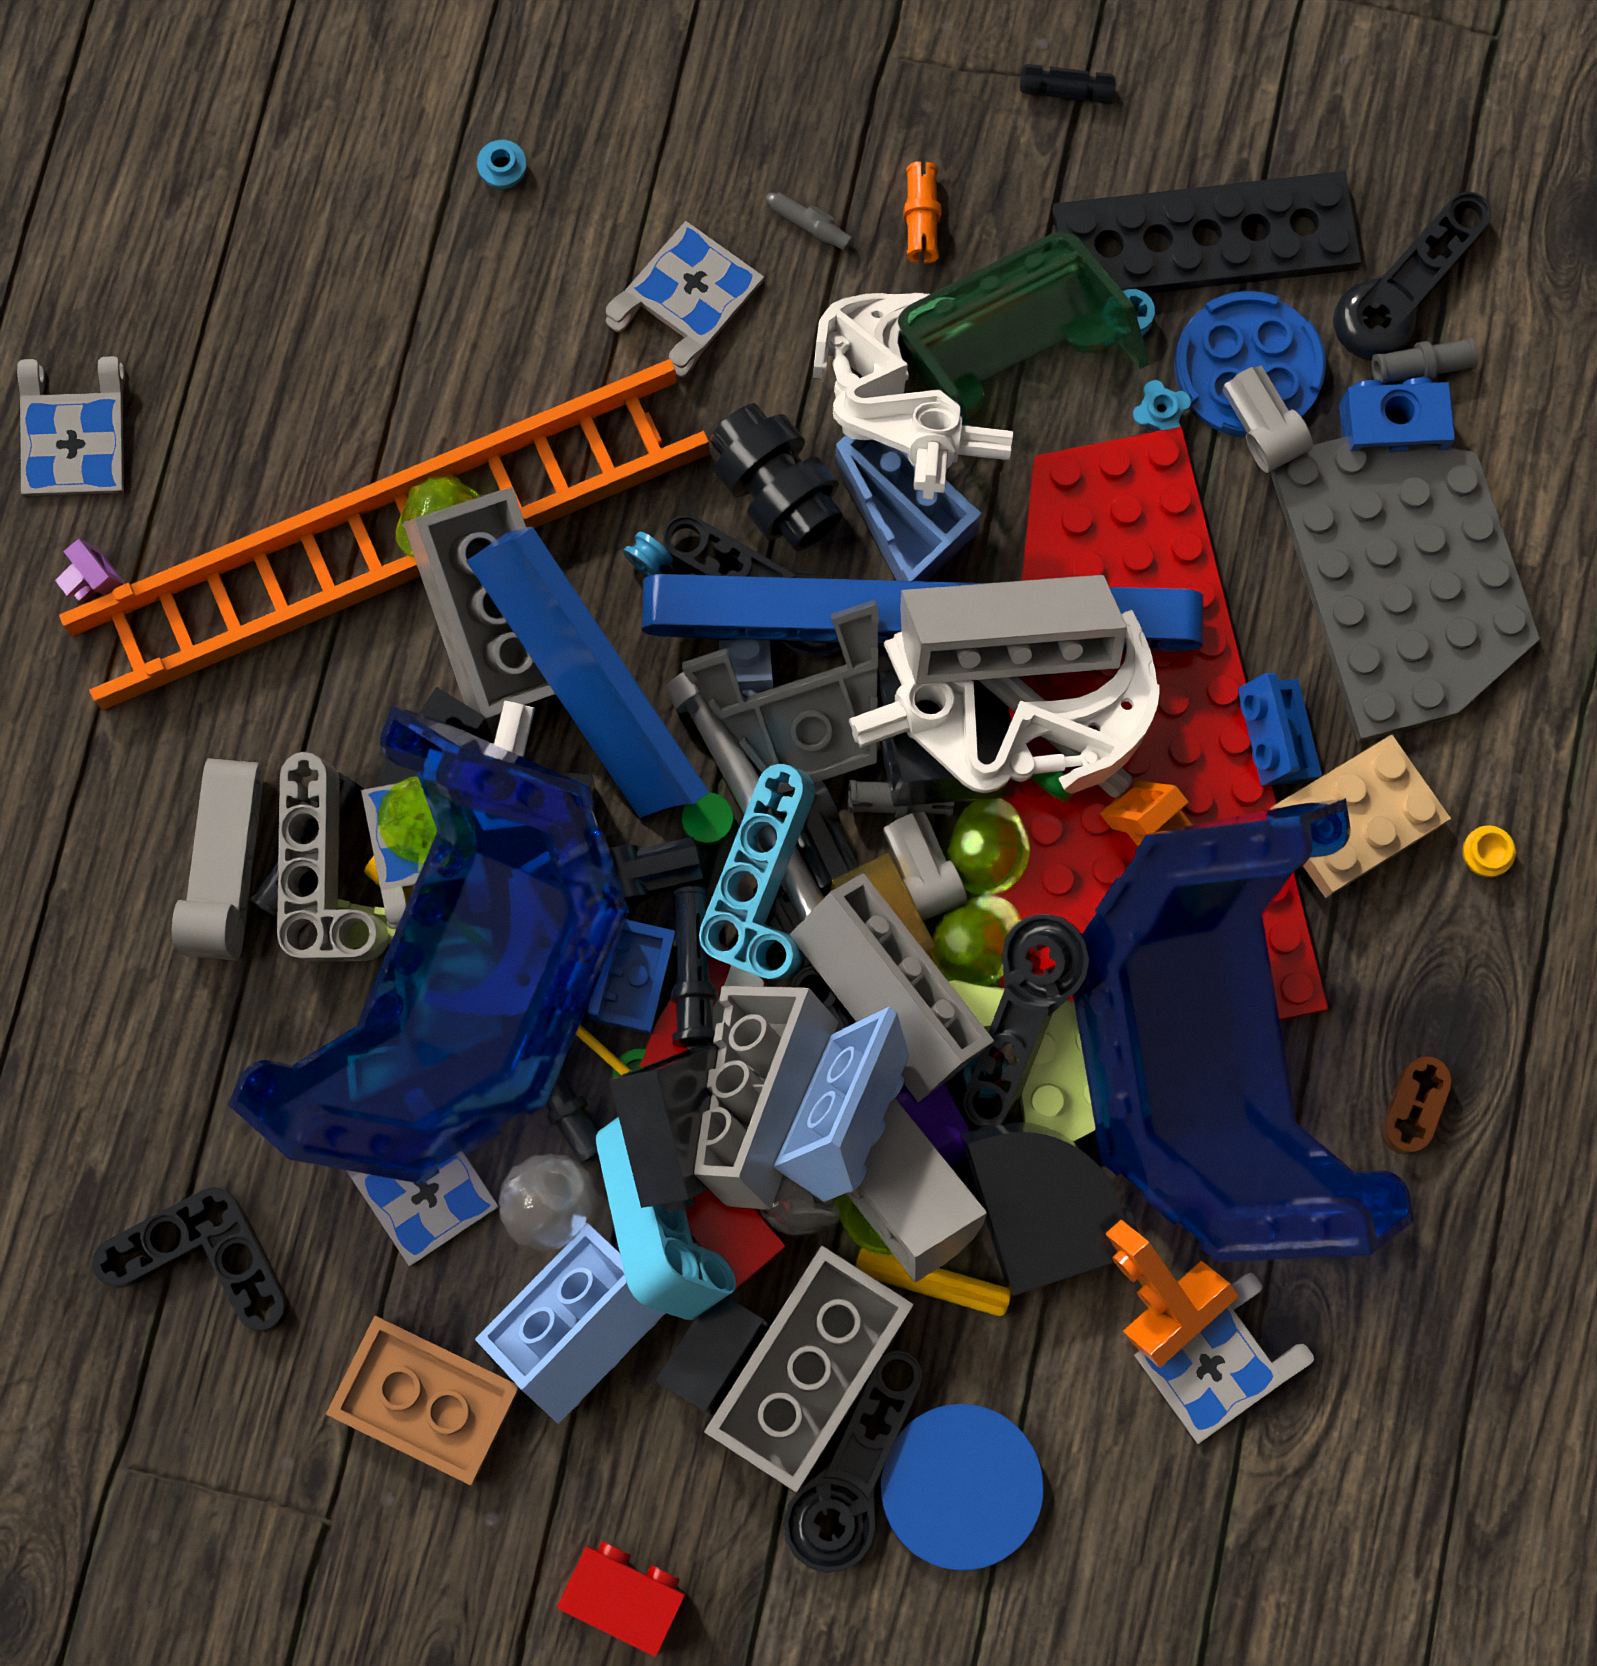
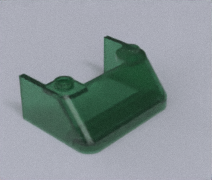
M1066 232L1050 234L910 304L898 317V325L904 343L927 390H941L960 406V416H962V425L970 426L968 418L975 415L984 406L986 396L980 383L981 381L1064 339L1075 350L1083 353H1099L1119 343L1140 369L1149 365L1134 304L1080 239Z

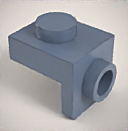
M719 640V650L725 648L728 650L744 697L773 689L770 640Z

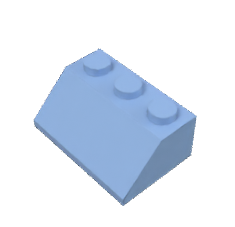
M887 1007L831 1034L773 1168L824 1202L842 1194L851 1193L861 1184L867 1172V1166L864 1163L870 1148L879 1140L884 1132L886 1122L883 1120L888 1105L898 1095L903 1086L904 1077L901 1074L909 1058V1053L896 1011Z
M587 1224L475 1340L519 1388L559 1424L572 1409L580 1404L582 1399L619 1363L626 1353L656 1325L665 1313L641 1304L633 1296L625 1279L620 1253L595 1229Z

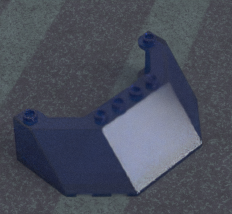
M393 705L380 736V747L388 760L398 766L417 772L437 828L433 843L357 1025L294 1065L271 1060H261L253 1063L239 1077L228 1106L289 1160L423 1184L440 1173L438 1165L460 1151H464L468 1155L502 1133L499 1126L522 1111L530 1115L547 1103L626 917L628 908L623 893L616 889L610 870L614 867L604 833L597 829L591 807L595 804L588 786L438 719Z
M1346 798L1296 804L1146 835L1136 849L1135 857L1122 876L1116 878L1095 909L1097 913L1082 933L1087 941L1090 963L1088 975L1078 991L1073 995L1101 1163L1116 1176L1123 1174L1144 1192L1143 1199L1173 1225L1181 1224L1203 1244L1200 1248L1216 1262L1372 1255L1414 1222L1410 1193L1407 1185L1399 1176L1384 1170L1354 1172L1296 1123L1266 940L1263 914L1292 873L1302 867L1309 858L1334 854L1347 844L1351 827Z

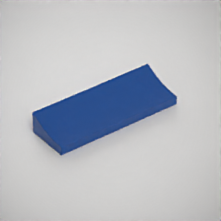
M533 527L507 532L466 561L639 818L670 807L694 804L709 793V790Z

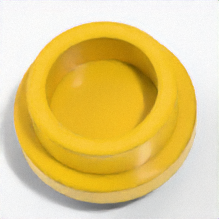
M1482 826L1475 829L1468 835L1463 844V858L1466 865L1471 871L1482 877L1492 878L1502 875L1512 866L1515 860L1516 848L1514 841L1506 831L1496 826Z

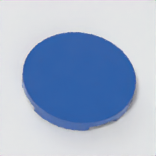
M1241 291L1220 296L1208 302L1189 321L1180 336L1174 359V372L1178 389L1189 395L1191 400L1189 409L1202 422L1219 432L1246 438L1247 432L1222 389L1224 384L1250 367L1262 365L1289 411L1295 410L1302 418L1310 410L1321 390L1326 367L1325 352L1321 338L1311 321H1306L1296 310L1279 301L1277 296L1255 291Z
M952 1404L932 1409L918 1416L897 1435L881 1472L882 1504L886 1518L895 1535L903 1545L919 1558L942 1568L974 1570L993 1565L1005 1559L1027 1539L1034 1528L1041 1510L1043 1476L1033 1446L1014 1423L1003 1415L981 1406Z

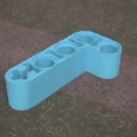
M776 764L770 766L761 774L699 933L700 944L707 954L715 959L767 979L786 980L794 977L803 967L805 959L804 953L788 933L765 924L814 801V783L810 776L800 769L790 765ZM781 782L795 787V793L792 798L777 792ZM768 809H775L787 814V816L783 820L782 818L767 814ZM772 825L777 832V841L770 851L763 853L758 847L757 837L762 828ZM753 874L758 884L757 893L751 900L745 902L739 896L738 885L745 875ZM731 922L736 926L739 936L736 945L726 951L720 944L719 934L722 927ZM774 942H780L786 951V960L782 967L777 970L771 969L766 961V952Z
M619 1117L598 1131L596 1145L629 1290L641 1304L685 1320L695 1319L735 1291L736 1278L732 1268L721 1255L693 1244L685 1209L664 1213L662 1205L641 1208Z

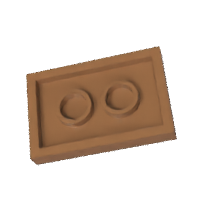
M374 1316L326 1415L473 1486L520 1388L517 1384L380 1317Z

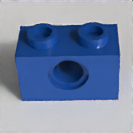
M1420 377L1409 379L1399 385H1383L1379 380H1365L1354 384L1353 387H1348L1339 404L1342 438L1347 437L1350 451H1360L1362 447L1388 446L1389 453L1409 451V445L1435 444L1438 445V450H1448L1455 440L1449 382L1433 383V380L1430 378ZM1395 410L1400 412L1405 417L1407 423L1395 424L1387 418L1385 411Z

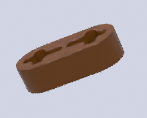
M1429 1056L1417 1058L1405 1066L1400 1074L1381 1130L1383 1140L1388 1148L1398 1154L1409 1155L1416 1153L1426 1147L1433 1138L1452 1081L1449 1069L1437 1058ZM1425 1069H1429L1432 1071L1431 1080L1437 1083L1438 1087L1437 1089L1432 1088L1428 1090L1420 1102L1415 1100L1420 1083L1412 1079L1413 1074L1419 1075ZM1412 1109L1417 1111L1413 1128L1420 1132V1138L1413 1137L1407 1143H1404L1400 1140L1402 1132L1395 1128V1122L1402 1123L1405 1121Z

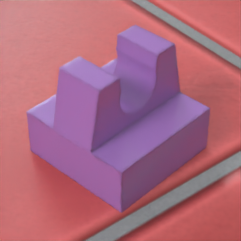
M78 539L63 551L72 564L55 581L68 597L75 596L78 601L83 603L97 592L107 595L112 593L115 588L126 584L98 547Z

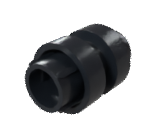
M752 403L732 413L713 431L710 442L721 455L714 466V472L733 497H743L748 494L753 496L754 500L747 510V515L767 540H774L784 536L795 551H802L825 537L840 522L843 513L831 499L838 488V481L819 457H811L803 461L799 458L798 455L805 445V439L786 415L778 414L768 418L756 403Z

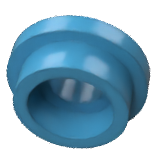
M496 140L488 143L482 148L477 158V168L482 180L489 186L498 189H508L515 186L524 177L527 168L523 150L517 144L508 140ZM505 157L510 160L509 164L505 167L493 165L494 160Z

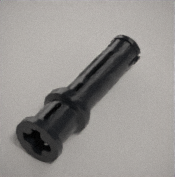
M696 886L681 887L674 891L678 984H675L670 992L671 1002L676 1004L677 1032L672 1035L673 1046L686 1049L715 1044L713 1042L715 1034L713 1002L718 999V991L714 984L710 983L709 954L704 951L699 939L700 927L707 912V889Z

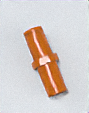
M913 162L906 168L908 199L903 211V220L908 225L907 259L910 262L919 263V252L923 249L924 264L933 263L939 257L937 249V223L940 222L941 204L937 201L938 167L934 163L926 162V174L922 176L921 162Z

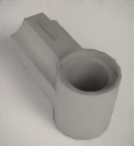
M1262 365L1250 367L1224 384L1222 391L1247 432L1246 441L1249 450L1258 466L1265 473L1313 449V440L1304 420L1295 410L1289 411Z
M924 811L911 813L884 827V835L904 878L901 882L905 896L918 922L925 921L968 903L959 874L950 860L946 861Z

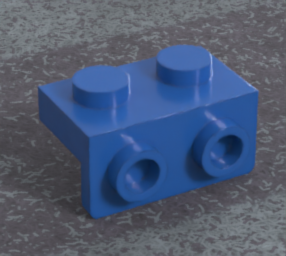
M1264 673L1239 687L1241 711L1245 717L1253 750V761L1257 767L1261 786L1310 783L1322 777L1299 680H1278L1276 673Z
M616 912L612 913L610 925L601 923L594 948V954L602 956L597 975L588 974L581 1001L582 1005L589 1006L588 1015L591 1021L652 1035L676 938V931L626 920L624 914Z

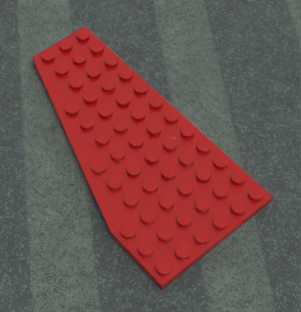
M1182 427L1035 455L1032 468L1022 581L1104 575L1109 587L1190 589L1203 594V647L1192 651H1151L1157 684H1159L1158 705L1140 746L1122 768L1133 779L1129 787L1137 780L1177 786L1188 800V803L1181 811L1234 880L1197 913L1189 912L1128 833L1111 829L1100 815L1116 799L1115 797L1110 796L1097 784L1076 792L1068 803H1062L1033 780L1022 781L1019 783L1013 797L999 798L986 928L1000 988L1005 989L1002 964L1004 941L1012 927L1027 916L1047 913L1067 919L1078 927L1087 941L1090 955L1088 975L1078 991L1068 1000L1113 1008L1120 1055L1325 1012L1328 1006L1286 840L1267 814L1276 805L1272 786H1261L1257 767L1253 761V750L1245 717L1241 711V701L1238 688L1245 685L1246 681ZM1126 650L1122 652L1120 667L1124 663ZM1120 667L1116 669L1018 677L1045 701L1079 698L1097 691L1114 678ZM1127 701L1121 703L1123 709H1132L1131 703ZM1009 708L1008 711L1011 719H1013L1015 712ZM1089 726V728L1099 731L1096 726ZM1041 736L1032 739L1026 744L1032 757L1062 754ZM1065 767V771L1061 772L1066 775L1078 767ZM1049 947L1038 952L1035 951L1034 954L1041 959L1040 968L1043 971L1052 965L1056 966V962L1049 958L1051 950Z

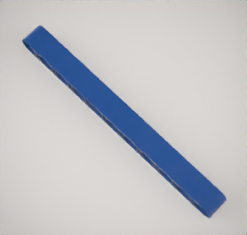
M657 574L648 576L643 580L641 630L643 633L658 637L839 642L831 614L876 600L879 610L878 643H884L887 640L893 639L894 634L902 632L901 590L988 583ZM1109 587L1121 614L1133 610L1145 635L1150 651L1179 652L1192 651L1203 647V594L1201 592L1190 589Z

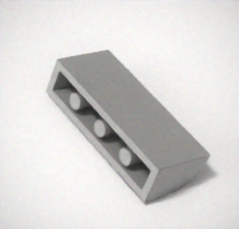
M1104 575L901 590L902 637L907 661L916 685L1116 669L1120 667L1127 626Z
M864 873L832 890L789 934L856 1022L887 1007L897 1012L909 1053V1058L901 1076L904 1077L903 1084L917 1102L950 1080L994 1042L990 1034Z
M894 1098L889 1103L883 1120L886 1122L884 1132L879 1140L871 1146L864 1165L867 1166L866 1175L853 1192L846 1194L916 1283L958 1255L977 1235L984 1224L987 1212Z

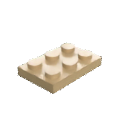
M1393 735L1388 736L1277 803L1267 812L1325 898L1437 830L1451 819Z

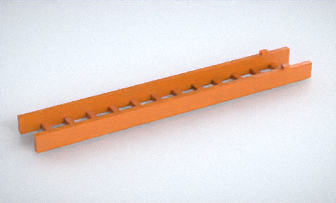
M671 359L134 584L126 583L115 588L110 594L60 614L59 617L64 628L72 637L113 620L134 670L90 689L89 691L94 702L102 711L421 577L413 553L382 566L360 516L395 502L404 522L414 519L416 517L407 496L442 482L452 506L462 503L464 500L454 480V476L485 463L489 464L500 490L513 487L500 457L534 443L556 493L524 507L521 506L516 495L526 528H537L709 455V441L704 431L660 448L659 445H662L661 437L650 413H644L638 400L677 383L676 369ZM626 405L648 454L614 468L592 418ZM580 424L602 474L568 488L546 438ZM349 521L370 571L335 586L314 535ZM302 541L323 591L288 606L267 555ZM255 560L276 611L241 625L220 575ZM207 580L228 631L194 645L173 594ZM160 600L181 651L163 659L159 657L146 663L126 614Z

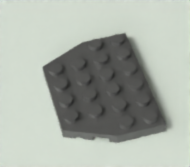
M1347 437L1313 445L1312 450L1270 471L1357 743L1455 718L1469 703L1540 640L1477 452L1451 447L1448 450H1438V445L1435 444L1409 445V451L1389 453L1388 446L1362 447L1360 451H1350Z

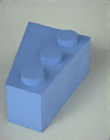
M847 435L836 444L835 466L896 581L928 582L978 533L982 513L947 480L944 493L934 492L933 499L923 498V490L914 489L915 466L908 460L907 453L875 440L851 439Z

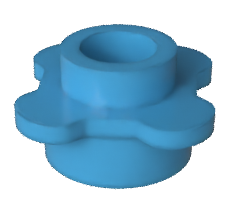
M1158 380L1148 382L1143 389L1145 397L1142 404L1135 407L1133 411L1134 421L1140 426H1145L1151 432L1180 427L1179 419L1181 414L1187 411L1191 405L1189 395L1184 391L1173 392L1166 389L1162 382ZM1164 405L1166 411L1159 412L1157 406Z

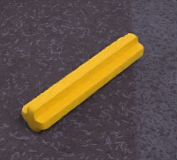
M862 1247L858 1254L855 1267L879 1282L996 1316H1003L1008 1309L1011 1291L1007 1287L941 1268L936 1269L915 1283L894 1254L870 1247Z

